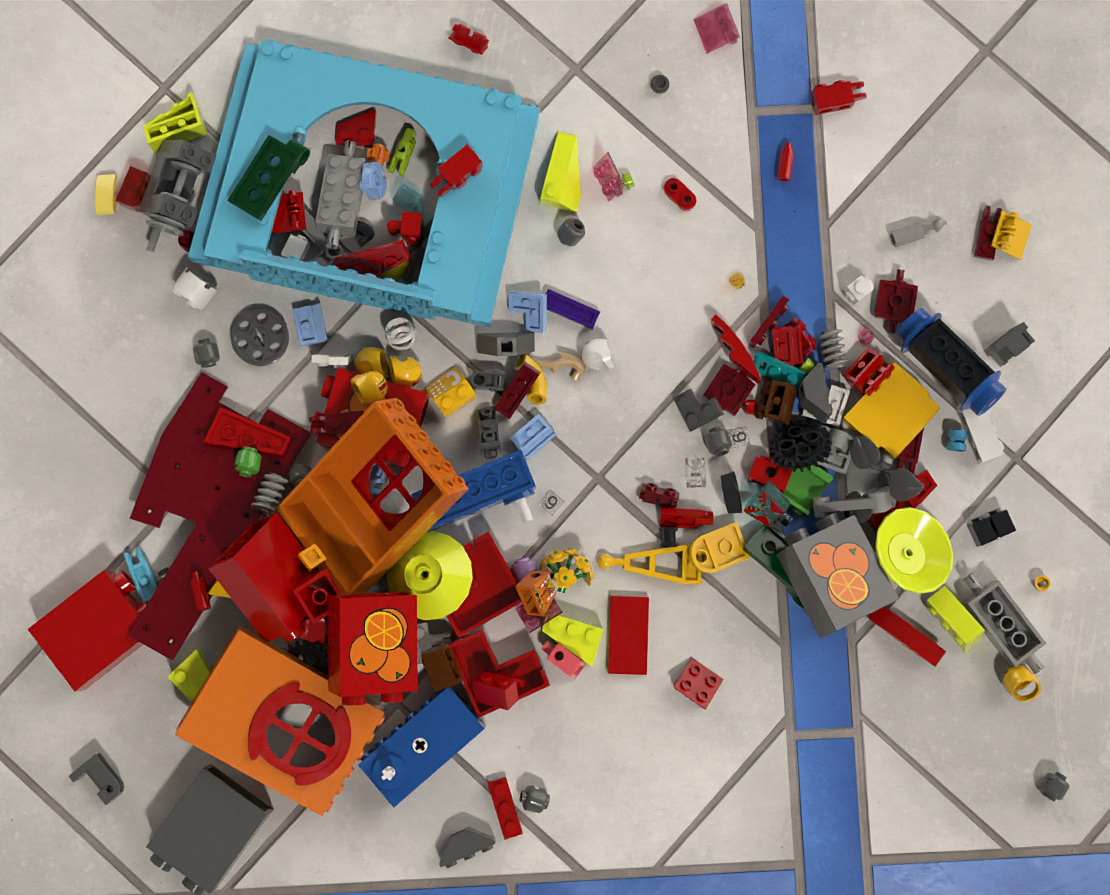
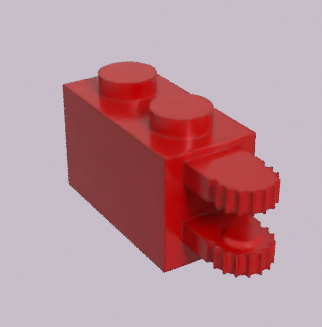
M839 80L832 85L819 84L815 86L811 92L815 115L850 109L855 104V101L867 98L866 93L853 94V90L864 87V82L851 83L850 81L844 82V80Z
M467 144L437 168L439 176L430 183V186L434 188L443 180L447 183V185L439 190L437 194L439 197L444 196L451 189L453 191L456 188L461 189L467 183L466 180L469 177H475L482 171V160Z

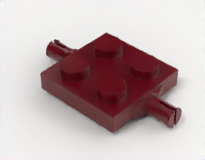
M897 269L896 280L887 281L881 279L878 285L874 318L888 321L887 333L895 334L897 323H904L914 313L918 286L904 282L905 270Z
M723 364L702 396L708 400L716 397L721 409L735 416L756 384L750 381L742 370L732 369L728 365Z

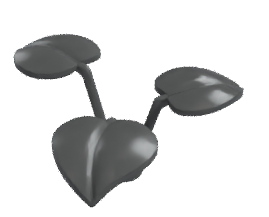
M858 435L851 450V459L854 465L860 469H867L870 466L871 469L880 471L878 476L880 484L862 496L857 491H853L845 499L867 497L868 493L877 491L884 486H891L890 495L897 501L909 500L920 493L924 485L909 470L899 468L886 471L885 468L874 466L873 464L880 461L878 447L866 436ZM870 509L844 511L846 519L855 515L859 523L866 522L872 515Z

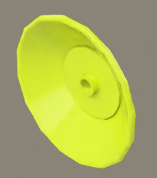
M912 507L896 509L884 517L876 536V551L881 567L889 579L903 590L917 594L934 592L946 582L952 570L953 550L949 536L935 518L925 511Z
M436 531L426 532L387 571L389 592L404 591L416 594L417 618L422 620L442 619L456 611L467 598L473 580L471 560L464 547L450 535ZM425 571L428 572L427 578L423 577V573Z

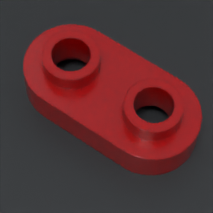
M670 178L665 182L663 188L665 195L681 210L690 211L695 207L697 201L695 194L680 180ZM676 185L677 189L672 190L670 186ZM688 197L691 201L686 203L684 198Z

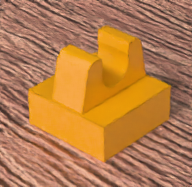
M316 544L308 547L298 555L309 572L326 562V557Z

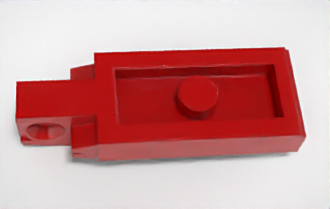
M661 508L659 523L660 527L698 529V526L713 525L714 515L712 511L701 509Z

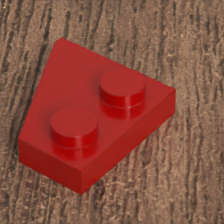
M376 110L338 124L336 145L344 146L345 141H349L350 145V142L353 141L356 143V147L372 148L375 141Z

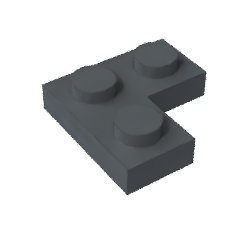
M689 389L673 398L690 432L724 415L716 397L699 405L692 389Z

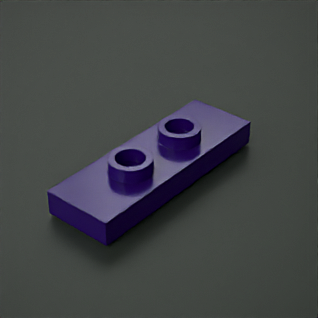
M550 289L547 290L548 311L593 330L600 311Z

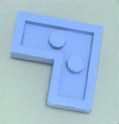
M519 291L509 292V311L526 313V331L545 333L547 294Z

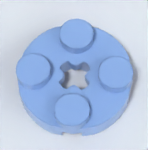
M379 162L363 163L362 180L359 183L360 190L365 192L368 199L380 200V198L385 196L387 189V179L383 178L382 172H385L384 168Z

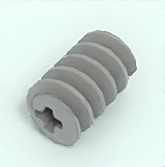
M842 329L827 330L821 332L823 335L819 336L820 341H825L820 344L821 348H825L822 351V355L828 356L823 359L824 363H829L824 367L825 370L829 371L846 367L843 364L848 359H842V356L847 353L840 351L841 348L845 347V344H839V341L843 340L844 337L837 335L842 332Z
M269 472V474L264 475L266 481H262L260 484L264 489L260 488L257 490L261 496L254 497L258 503L251 504L253 509L266 515H271L269 511H276L272 504H279L275 497H282L278 491L285 490V487L281 484L289 482L284 477Z

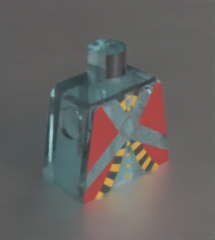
M771 481L766 483L749 499L743 510L746 514L768 527H771L776 521H779L786 527L793 519V517L786 513L790 501Z

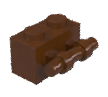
M772 380L771 383L764 381L763 388H760V401L756 405V419L763 420L764 417L771 423L789 425L797 388L787 382Z
M439 642L435 647L427 649L421 655L422 664L428 671L429 681L434 686L435 691L455 686L463 679L449 643Z

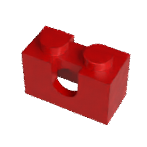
M762 455L760 458L756 456L748 481L775 491L779 490L784 494L792 469L785 471L784 466L779 468L777 464L771 463V458ZM767 469H774L776 476L773 478L768 477L765 473Z

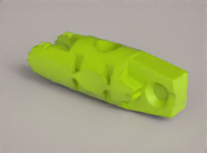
M407 128L404 136L400 137L388 168L389 173L393 174L398 162H400L401 165L398 173L399 176H404L416 145V132L414 129Z

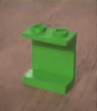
M814 465L811 466L810 471L807 467L804 468L803 472L800 471V468H797L795 472L792 470L784 494L778 490L774 495L777 497L776 500L782 505L786 506L788 504L793 508L792 512L800 517L802 515L808 516L813 506L812 498L819 497L834 477Z

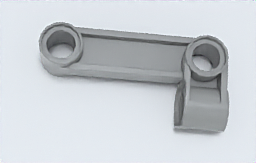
M305 209L307 230H302V232L321 250L312 261L318 262L321 266L325 267L327 265L335 266L333 260L344 255L343 249L339 245V254L334 257L330 256L334 245L332 244V249L326 247L328 234L317 232L316 220Z
M890 490L873 491L868 493V497L838 500H830V496L812 498L814 517L817 518L827 517L834 511L870 509V513H881L895 507L896 500L890 495Z

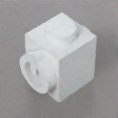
M861 275L849 284L843 292L847 300L856 305L873 291L874 285L867 276Z

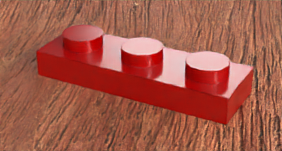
M506 776L487 782L504 840L523 834Z

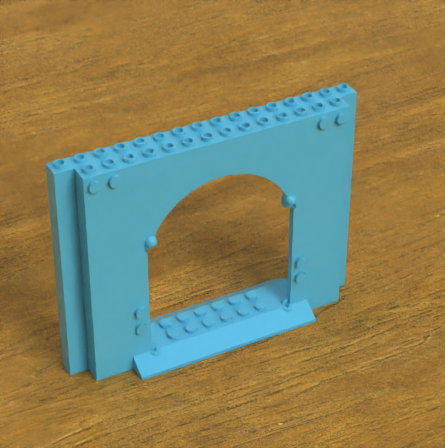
M261 40L260 45L246 44L188 257L194 263L248 274L249 278L254 281L435 320L436 316L490 328L538 127L540 108L533 104L523 105L522 97L516 93H501L497 89H483L475 84L471 86L465 85L457 80L451 82L439 76L434 78L428 77L420 72L410 73L402 68L392 69L387 65H374L366 60L355 61L347 56L337 57L329 52H315L311 48L301 49L292 44L282 45L274 40ZM354 105H377L403 113L415 121L428 134L440 158L437 161V176H439L437 168L467 144L482 160L483 167L477 176L469 177L466 180L467 183L461 189L456 188L454 191L451 189L444 196L438 198L419 280L407 285L395 282L394 279L388 277L380 279L370 273L361 275L352 269L343 271L334 265H327L325 267L321 266L318 262L308 261L307 263L293 256L284 258L272 255L271 250L267 249L283 188L262 221L227 201L268 135L287 144L292 139L297 141L299 134H301V141L297 142L303 145L307 136L306 131L325 115ZM273 158L271 161V166L278 165L280 162V158ZM269 174L261 176V182L264 183L269 180ZM444 180L442 181L441 188L447 185ZM252 191L250 194V198H257L259 195V191Z

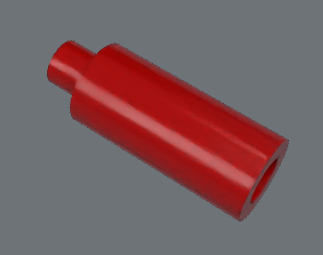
M786 142L784 148L781 149L777 180L788 182L791 180L794 158L792 143Z
M199 571L192 572L190 585L197 612L209 610L211 605L204 577H200Z

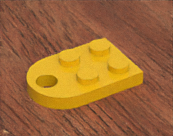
M737 522L697 537L691 543L689 549V558L692 565L704 573L717 572L749 559L750 555L742 550L746 544ZM699 551L704 554L703 562H698L696 559V554Z

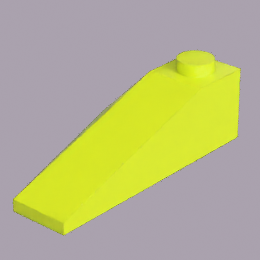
M558 132L540 204L577 213L581 198L577 138L575 135Z

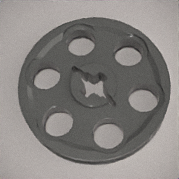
M260 308L252 309L243 313L234 323L231 331V344L235 353L246 363L254 366H266L278 361L286 352L289 344V331L282 318L273 311ZM260 314L267 315V321L263 324L257 321V317ZM247 321L250 324V328L243 332L240 330V324ZM277 324L283 328L282 332L278 335L272 331L273 327ZM257 331H258L260 334L265 335V336L262 338V339H263V341H262L263 344H262L259 340H255V338L258 337ZM241 340H246L248 343L245 350L238 349V343ZM278 343L280 345L278 353L271 352L270 347L272 344ZM256 351L263 353V358L260 361H254L253 354Z

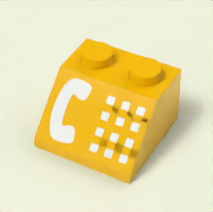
M456 366L425 387V390L446 419L478 398Z

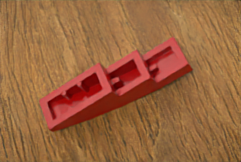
M715 314L711 319V324L722 334L720 336L721 344L731 351L729 353V360L759 384L761 382L760 375L747 349L732 329Z
M885 606L874 611L868 618L891 637L902 643L907 649L934 667L937 666L946 653L934 641Z

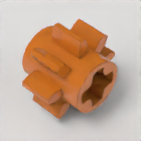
M373 144L372 149L367 148L366 157L370 162H379L384 166V162H389L390 153L386 151V146Z

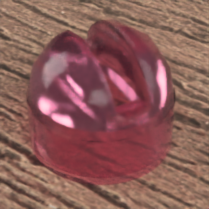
M863 329L858 334L859 342L864 345L870 344L874 340V333L870 329ZM870 333L871 336H869L866 340L862 338L863 336Z

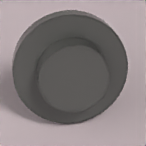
M664 75L653 77L651 80L652 90L658 94L665 93L669 88L668 78Z

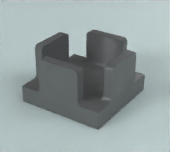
M1022 322L983 351L987 356H992L1001 367L1007 364L1008 360L1013 356L1016 357L1021 354L1035 340L1026 330L1029 327L1025 322Z

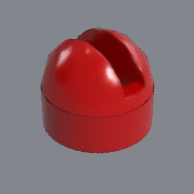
M746 400L743 405L747 406L742 408L743 412L748 415H755L756 400Z

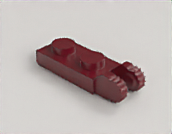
M985 206L979 225L974 257L991 261L995 259L996 248L991 245L1002 208H997L995 211L993 222L988 221L991 207Z
M364 410L309 417V422L312 423L325 421V428L310 429V434L346 433L364 414Z
M924 428L898 455L897 469L903 468L904 461L909 462L908 470L914 475Z

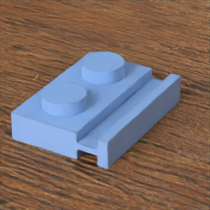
M320 303L293 309L301 347L328 342Z
M537 414L509 439L519 450H522L523 455L528 460L557 434Z

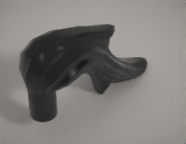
M358 221L356 234H360L363 237L357 241L358 245L363 247L375 235L373 228L361 221Z

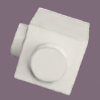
M290 234L281 256L284 258L293 256L304 261L310 248L307 238L299 234L296 236Z

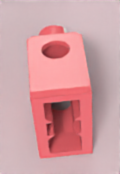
M547 640L541 650L549 655L547 659L573 679H576L586 665L584 661L559 643L554 645ZM562 653L564 657L562 660H559L558 656Z

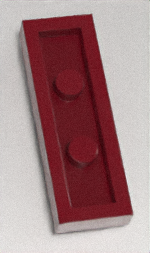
M782 296L751 338L748 345L753 348L757 344L761 346L767 338L764 335L768 329L772 331V328L777 324L776 317L779 314L783 316L789 306L786 304L789 299Z
M524 362L495 405L494 410L510 419L541 372Z

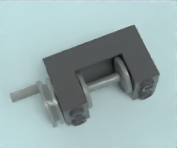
M165 140L162 142L139 209L140 213L147 215L151 219L146 220V224L154 228L146 250L154 252L161 231L182 237L184 233L181 230L193 226L198 209L190 206L189 199L196 178L200 173H211L217 155L185 140Z

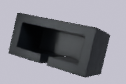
M997 508L988 512L990 516L985 518L979 516L971 520L972 524L967 525L976 547L983 546L996 540L998 537L1001 538L1017 531L1007 509L1000 511Z

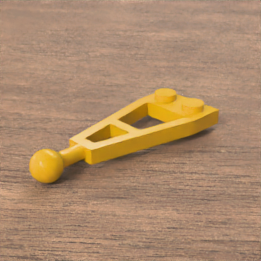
M691 545L625 554L624 558H612L608 554H602L597 560L598 566L602 569H608L611 566H624L626 571L680 584L701 585V571L692 565L689 558ZM682 551V578L655 572L656 555ZM700 551L696 554L698 562H702V552ZM649 556V570L630 566V559Z

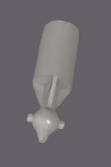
M936 218L932 224L918 222L890 231L892 245L899 247L924 239L925 235L933 229L939 232L947 224V221H941L939 218Z

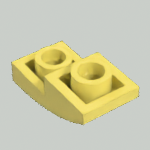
M115 174L97 175L95 187L96 215L115 214L118 201L115 195L118 178Z

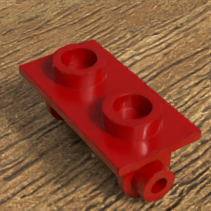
M455 24L452 30L454 32L448 38L454 41L455 44L464 46L476 54L482 55L489 47L487 46L489 43L487 36L476 31L470 36L471 29L462 24Z
M793 318V324L789 321L784 326L795 327L800 325L802 352L806 357L811 353L810 349L812 351L817 350L815 346L817 342L812 335L809 336L805 331L807 329L805 323L801 319Z

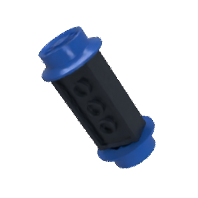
M924 308L917 310L896 332V336L903 342L901 352L906 353L909 351L962 403L959 408L961 411L971 409L977 416H981L1007 390L999 382L1001 371L995 372L941 320V313L930 315Z

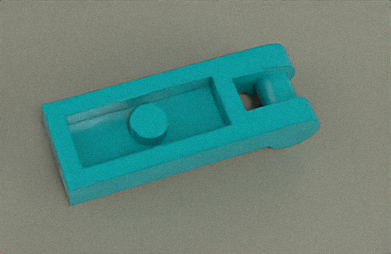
M756 352L754 355V364L759 374L775 381L791 383L798 389L805 371L762 352ZM761 363H766V367L761 366Z

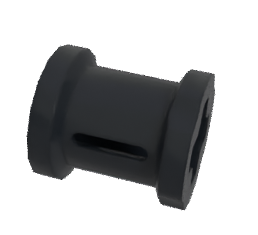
M661 527L662 543L660 547H677L676 531H678V528Z

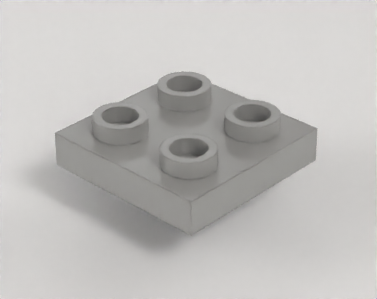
M826 427L827 432L830 433L832 451L828 452L829 457H824V463L819 461L817 463L819 466L845 475L851 460V450L856 437L842 430Z

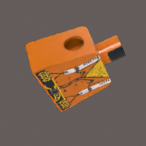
M532 570L516 585L527 615L544 617L556 594V589L552 582L555 574L552 570Z

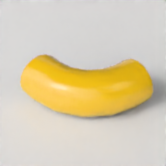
M523 354L516 361L514 369L518 372L523 363L526 362L541 372L530 388L527 398L533 404L542 405L547 399L548 385L545 374L532 358Z

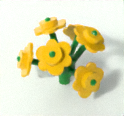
M567 548L564 551L554 550L540 562L539 571H545L550 568L555 573L557 591L560 593H565V590L574 585L579 578H583L588 586L592 585L594 578L590 561L586 557L579 555L578 551L573 548ZM568 558L566 567H561L560 562ZM572 559L576 561L575 565L577 566L574 571L570 569ZM554 563L557 564L558 570L553 566Z

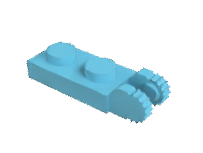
M137 547L135 551L140 563L135 564L129 552L124 553V557L142 602H149L157 589V585L155 584V577L148 560H146L142 549Z

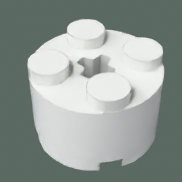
M187 267L173 285L172 291L176 295L188 299L186 302L193 308L205 309L218 292V289H215V286L201 275H194V271Z

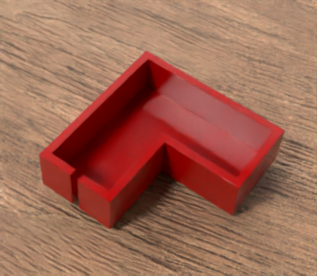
M489 531L474 539L475 545L472 546L469 542L463 546L471 560L473 585L470 587L469 594L460 607L446 616L458 638L522 603L516 589L518 583Z
M484 629L449 644L462 675V682L478 718L500 709L475 701L473 681L483 672L501 671L505 675H516L519 679H523L525 681L524 686H517L519 700L550 686L544 669L539 670L538 668L541 666L535 649L499 665Z

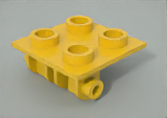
M1002 210L991 246L1022 260L1032 225L1021 220L1018 216L1019 213L1011 212L1009 214Z

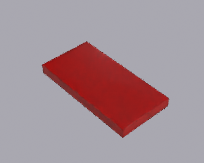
M610 596L608 674L647 675L649 597Z

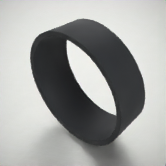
M735 472L721 475L722 490L728 514L742 513L741 498Z

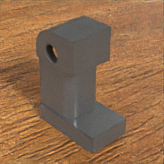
M101 753L93 755L69 775L72 782H75L87 774L100 790L97 795L105 805L114 801L124 791L123 781Z

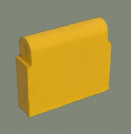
M896 362L892 364L895 367L891 372L892 375L879 385L880 388L877 392H873L870 396L865 394L841 420L857 435L869 438L878 449L893 460L897 458L940 410L939 405L928 396L930 392Z

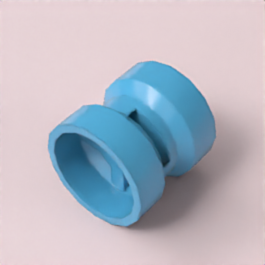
M948 430L947 437L949 442L947 443L946 450L966 451L965 439L967 438V432Z

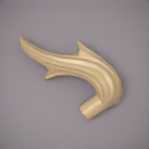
M559 352L561 357L556 360H534L539 366L552 369V373L561 367L574 368L575 372L571 379L576 382L586 370V365L580 357Z

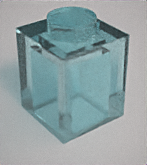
M403 183L392 199L395 205L407 212H419L424 204L422 202V195Z

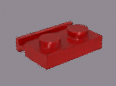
M800 325L772 328L775 358L789 365L803 364Z

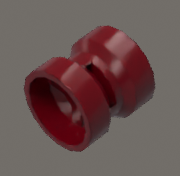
M186 230L183 231L184 235L182 237L178 236V243L189 253L194 233Z

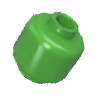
M244 447L237 452L234 464L235 470L240 472L239 474L243 477H251V475L259 472L262 457L257 449Z

